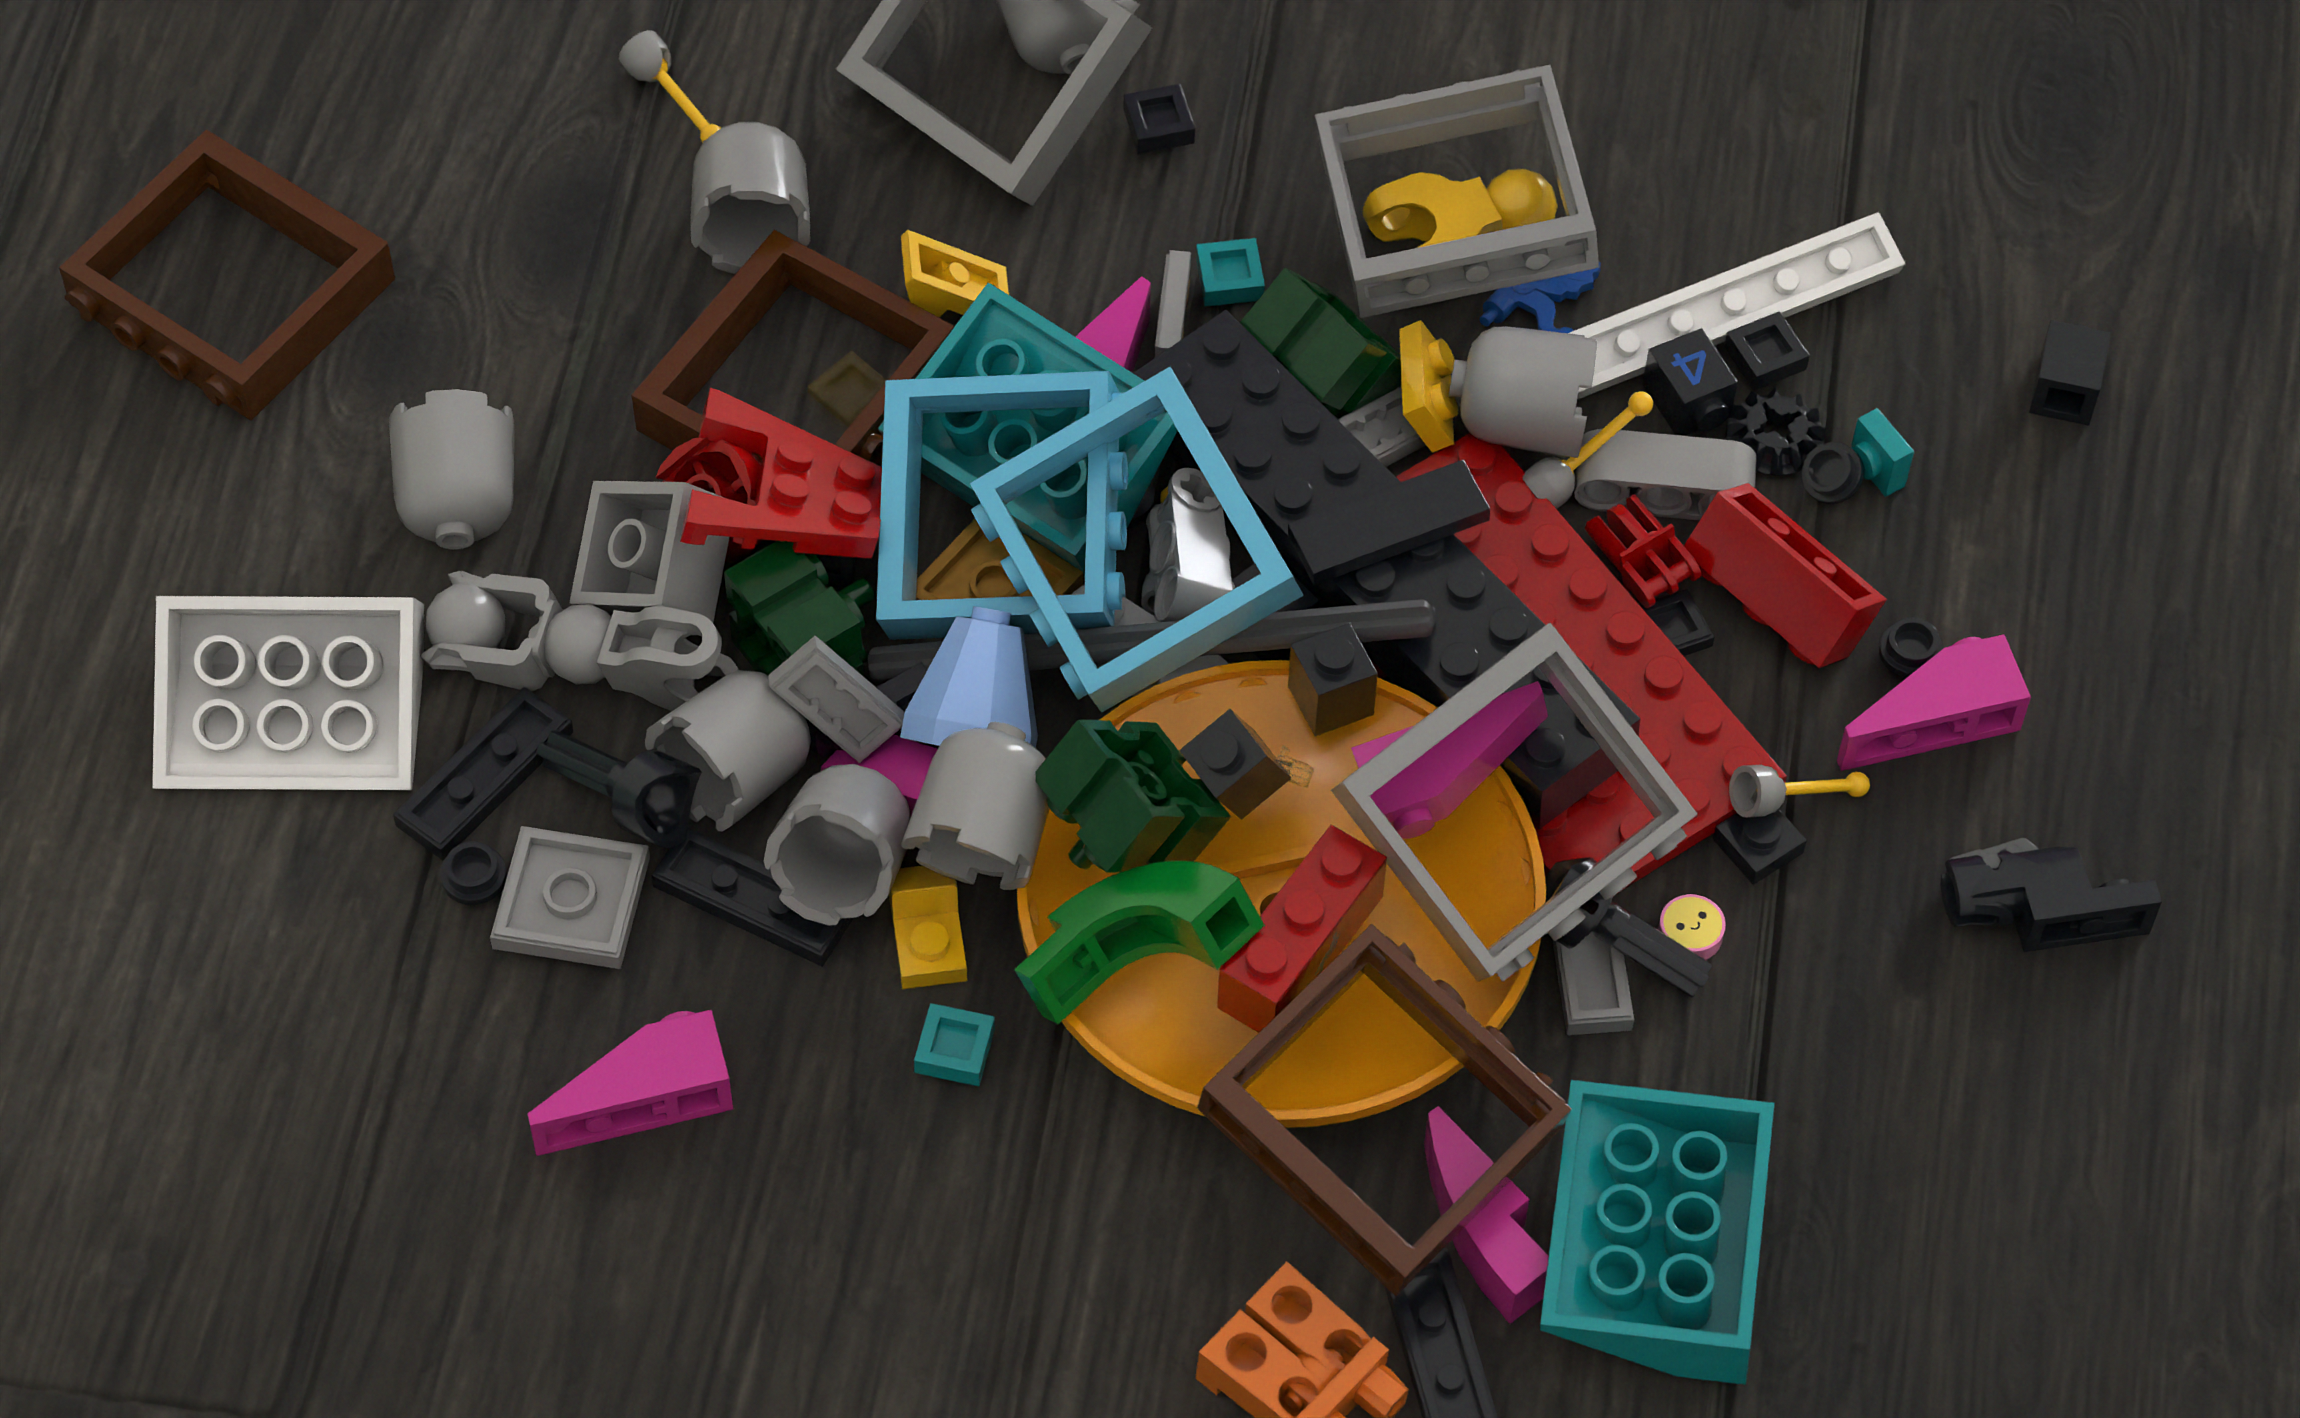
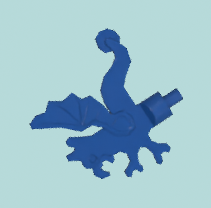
M1599 262V268L1496 289L1483 303L1484 314L1479 319L1480 323L1484 326H1489L1492 322L1501 323L1515 308L1520 307L1536 316L1538 330L1570 333L1574 331L1572 328L1562 327L1557 329L1554 327L1553 323L1556 316L1554 301L1561 302L1566 298L1577 300L1581 292L1592 290L1594 280L1599 276L1601 263Z

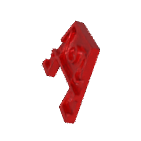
M710 388L703 410L699 438H709V441L716 443L722 439L762 457L755 505H748L692 489L685 511L680 542L704 545L707 535L733 537V542L742 544L741 548L754 549L757 539L794 542L792 547L795 553L872 559L879 538L881 521L882 467L720 390Z

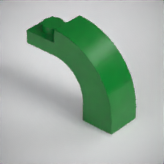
M1166 861L1152 863L1105 878L1079 892L1059 906L1047 917L1056 932L1014 970L1041 1015L1058 1025L1111 975L1136 960L1154 954L1174 952L1194 957L1218 970L1265 925L1238 877L1212 865L1200 862Z

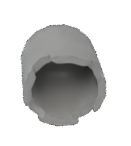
M996 0L1014 47L1020 57L1034 69L1049 74L1066 73L1071 75L1108 21L1107 18L1081 0Z
M738 122L722 127L703 142L696 154L693 165L691 243L694 247L699 246L700 249L712 256V266L719 270L736 274L773 230L788 236L806 247L810 242L809 199L806 163L803 154L792 138L778 128L761 122Z
M1508 326L1493 327L1482 332L1473 341L1467 361L1454 359L1449 396L1461 398L1460 417L1466 430L1476 439L1487 443L1563 458L1565 456L1578 458L1587 416H1582V408L1576 407L1579 387L1592 388L1597 341L1596 339L1585 338V335Z
M460 389L435 390L425 393L426 404L408 409L404 403H399L389 416L394 500L400 521L416 536L436 542L442 548L463 549L471 546L474 541L486 538L498 531L512 511L514 501V417L509 406H504L502 410L487 406V394Z
M741 670L726 675L647 728L645 738L647 750L657 748L658 751L689 763L702 771L694 793L689 817L698 822L704 816H708L716 821V829L722 832L743 818L793 777L806 763L811 743L806 718L769 687L768 676L762 672Z
M991 722L988 724L987 729L972 728L958 731L943 740L932 758L901 844L904 849H914L915 846L919 848L916 862L941 875L973 885L977 873L1002 877L1000 889L1003 890L1019 889L1026 886L1033 870L1049 807L1046 802L1047 795L1037 784L1035 773L1046 758L1038 749L1025 741L1026 734L1022 730L1009 724Z
M856 764L830 766L807 780L770 834L764 856L765 868L771 869L773 879L782 890L779 898L784 905L805 919L826 925H837L840 918H854L862 914L868 917L877 911L888 897L907 852V849H904L901 844L911 814L907 800L895 783L876 770Z

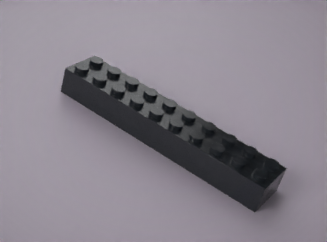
M1227 310L1215 316L1133 373L1146 381L1166 368H1172L1291 574L1320 600V608L1420 599L1428 601L1433 612V631L1428 637L1361 642L1369 658L1397 686L1439 707L1545 626L1454 534L1313 585L1288 536V524L1398 484L1400 481ZM1177 431L1167 453L1182 468L1200 470ZM1578 657L1639 736L1640 718ZM1537 666L1503 693L1539 681L1548 717L1500 765L1508 774L1523 799L1533 824L1540 830L1618 770Z

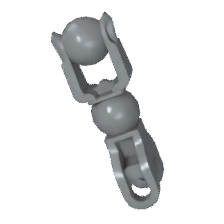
M464 571L448 574L452 586L438 593L428 607L426 631L432 647L420 655L422 660L432 669L469 671L477 680L519 690L525 687L531 692L540 689L547 678H552L555 673L576 685L594 684L606 678L612 689L633 693L670 711L675 710L699 694L694 688L695 679L703 678L706 675L725 677L739 670L730 657L720 653L722 646L721 636L713 622L700 613L664 606H653L634 613L614 610L611 616L608 612L592 604L571 605L563 610L544 580L500 574H490L486 578H482ZM503 609L540 617L538 623L530 629L529 638L524 639L516 650L497 649L505 636V614ZM690 635L701 636L702 643L697 646L689 642L686 637Z

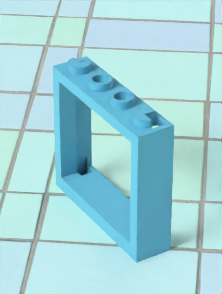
M1171 367L1159 372L970 483L980 501V504L971 509L976 521L989 542L998 537L1001 538L1010 556L1000 561L1008 578L1019 595L1029 589L1039 606V609L1030 613L1036 628L1048 647L1059 642L1069 659V662L1059 668L1078 700L1088 694L1101 712L1106 711L1303 596L1289 568ZM1164 411H1167L1261 574L1097 668L1005 504L1086 458L1088 452L1106 442L1110 444Z
M1109 371L885 380L876 620L890 640L945 638L956 616L971 618L973 606L1011 613L1009 626L1023 628L1024 634L1039 633L1030 616V613L1039 609L1033 596L916 600L923 413L1089 407V413L1125 393L1119 392ZM1119 438L1110 444L1106 442L1088 452L1085 594L1057 595L1075 629L1115 626V610H1122V598L1125 597L1123 573L1116 572V550H1125L1127 543L1124 512H1117L1118 490H1126L1128 486L1127 456L1125 452H1119Z

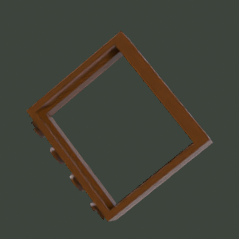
M207 129L59 267L66 290L65 300L79 310L81 319L87 322H91L94 319L111 330L114 337L131 351L142 350L156 359L160 367L172 378L179 381L184 378L201 388L207 398L217 407L224 403L250 421L395 280L387 241ZM208 187L338 268L241 364L110 281Z
M773 230L633 392L631 397L636 430L671 450L693 438H699L702 415L686 406L790 284L911 349V353L888 380L916 379L955 326L788 236ZM885 384L834 444L878 466L882 463L883 436L878 428L884 421ZM753 453L757 455L758 458L762 461V457L760 455Z
M1371 924L1203 1087L1197 1109L1391 1293L1397 1296L1561 1130L1572 1108L1551 1088L1553 1080L1541 1072L1534 1074L1515 1057V1049L1503 1033L1492 1026L1484 1028L1465 1010L1464 1000L1451 985L1443 980H1436L1434 982L1415 964L1416 958L1405 943L1398 947L1388 936H1385ZM1363 974L1372 980L1529 1126L1520 1138L1412 1246L1245 1090Z

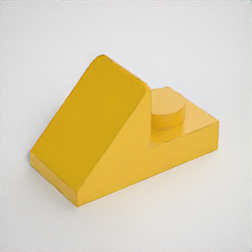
M910 230L901 235L905 285L909 300L914 305L937 317H940L947 310L964 315L988 282L1009 295L1005 266Z
M924 866L900 868L889 893L902 989L967 981V966L958 912L956 880Z

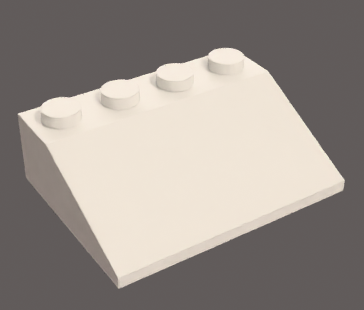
M156 596L153 789L412 791L423 677V660L420 655L424 652V604L413 597Z

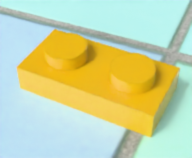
M1419 320L1399 329L1403 416L1433 453L1454 444L1453 417L1458 415V406L1455 397L1449 396L1454 357L1448 344L1443 339L1436 340L1424 323Z

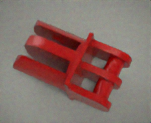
M1633 494L1626 499L1627 508L1618 503L1606 510L1608 526L1600 516H1596L1587 521L1585 530L1621 573L1623 587L1628 592L1631 591L1644 607L1650 608L1655 605V597L1666 591L1671 595L1678 591V583L1686 578L1695 581L1702 574L1694 557L1675 536L1674 526L1669 524L1663 527L1636 494Z

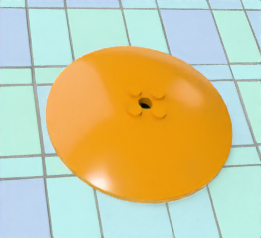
M1266 660L1218 665L1183 674L1155 685L1128 699L1099 720L1110 721L1117 730L1120 729L1125 721L1155 722L1176 748L1180 750L1228 709H1231L1257 732L1277 760L1293 765V768L1281 764L1290 773L1291 779L1242 820L1223 805L1231 815V818L1194 861L1212 865L1238 877L1260 916L1331 824L1376 850L1331 790L1358 769L1352 747L1414 726L1438 707L1404 688L1377 678L1374 715L1314 736L1288 687L1290 661ZM1186 760L1182 767L1192 779H1201ZM1501 765L1447 818L1434 822L1433 828L1420 836L1403 839L1486 948L1490 947L1546 903L1544 863L1536 830L1523 799ZM1050 808L1030 880L1024 888H1017L1018 919L1027 957L1056 932L1047 918L1053 911L1089 886L1117 874L1106 873V871L1100 869L1095 864H1092L1086 870L1074 865L1068 853L1080 839L1077 832L1081 829V826L1078 823L1070 824L1063 821ZM1386 864L1383 897L1342 952L1373 924L1398 947L1405 943L1416 958L1415 964L1434 982L1436 980H1443L1451 985L1464 1000L1465 1010L1484 1028L1492 1026L1500 1030L1513 1013L1528 985L1538 957L1541 938L1528 947L1534 959L1523 968L1518 969L1506 980L1502 981L1497 973H1495L1493 976L1477 982L1395 873ZM1174 952L1150 955L1121 968L1061 1021L1078 1042L1114 1074L1144 1093L1177 1108L1202 1116L1204 1115L1197 1109L1203 1087L1258 1034V1032L1217 1008L1219 969L1216 970L1189 955ZM1363 974L1245 1090L1285 1128L1316 1127L1353 1121L1387 1111L1413 1100L1445 1082L1464 1066L1372 980Z

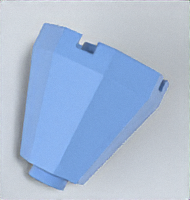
M973 606L971 618L956 616L904 713L900 738L940 746L943 740L954 732L972 728L987 729L989 723L1000 722L1022 730L1026 734L1025 741L1036 748L1038 733L1023 628L1009 626L1011 613Z

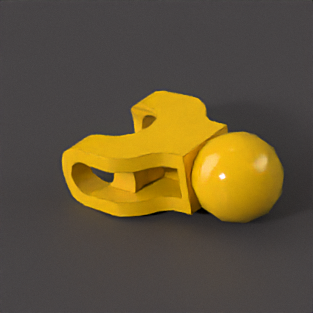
M1509 169L1493 178L1487 188H1485L1480 176L1460 182L1451 181L1437 174L1419 172L1389 182L1373 190L1365 201L1362 214L1371 232L1382 241L1388 242L1415 238L1425 241L1426 243L1419 246L1424 247L1551 220L1555 217L1558 205L1552 185L1541 174L1527 169Z

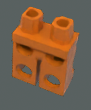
M1288 1262L1246 1303L1245 1313L1240 1309L1199 1351L1195 1378L1215 1395L1222 1391L1254 1418H1345L1357 1404L1374 1418H1393L1406 1403L1409 1391L1395 1373L1386 1366L1389 1349L1375 1337L1370 1339L1368 1334Z

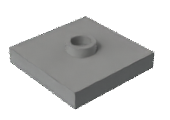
M521 826L490 936L492 949L621 969L650 860L649 847L647 845Z

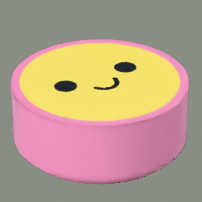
M1687 894L1678 896L1666 904L1661 913L1658 930L1707 960L1716 954L1721 947L1726 923L1723 912L1712 900L1700 895Z

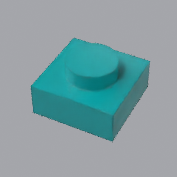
M1256 238L1196 244V262L1205 307L1259 300L1265 292V283Z
M1876 408L1857 419L1851 448L1856 451L1863 462V478L1871 479L1886 497L1906 486L1914 450L1882 412Z
M930 1003L914 1058L915 1073L980 1086L995 1032V1016Z

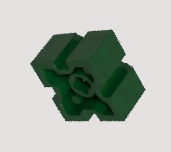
M1287 268L1281 271L1240 322L1329 412L1339 419L1346 416L1347 413H1351L1396 390L1402 383L1400 352L1382 336L1376 334L1368 327L1365 321L1334 292L1315 282L1311 284L1305 277Z
M776 541L724 571L727 600L735 609L729 613L732 642L756 672H762L768 676L805 643L816 636L864 677L863 664L867 662V654L862 645L861 629L865 627V621L859 608L875 598L873 588L866 579L861 578L838 592L832 586L827 589L825 585L829 583L828 574L819 558L815 554L795 553L792 547L794 542Z
M1077 720L1035 771L1036 782L1047 795L1046 802L1050 810L1063 821L1070 824L1078 823L1081 826V829L1077 832L1080 839L1071 848L1068 855L1074 865L1085 870L1089 869L1092 864H1095L1100 869L1106 871V873H1120L1138 866L1158 862H1194L1229 821L1231 815L1214 797L1201 779H1192L1182 767L1186 759L1155 722L1125 721L1120 729L1117 730L1110 721Z

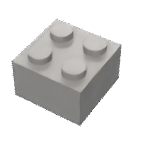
M593 481L569 604H592L608 612L611 616L614 610L634 613L640 612L647 607L664 606L700 613L713 622L729 537L707 535L704 545L687 544L680 542L685 511L692 489L715 496L719 495L686 482Z

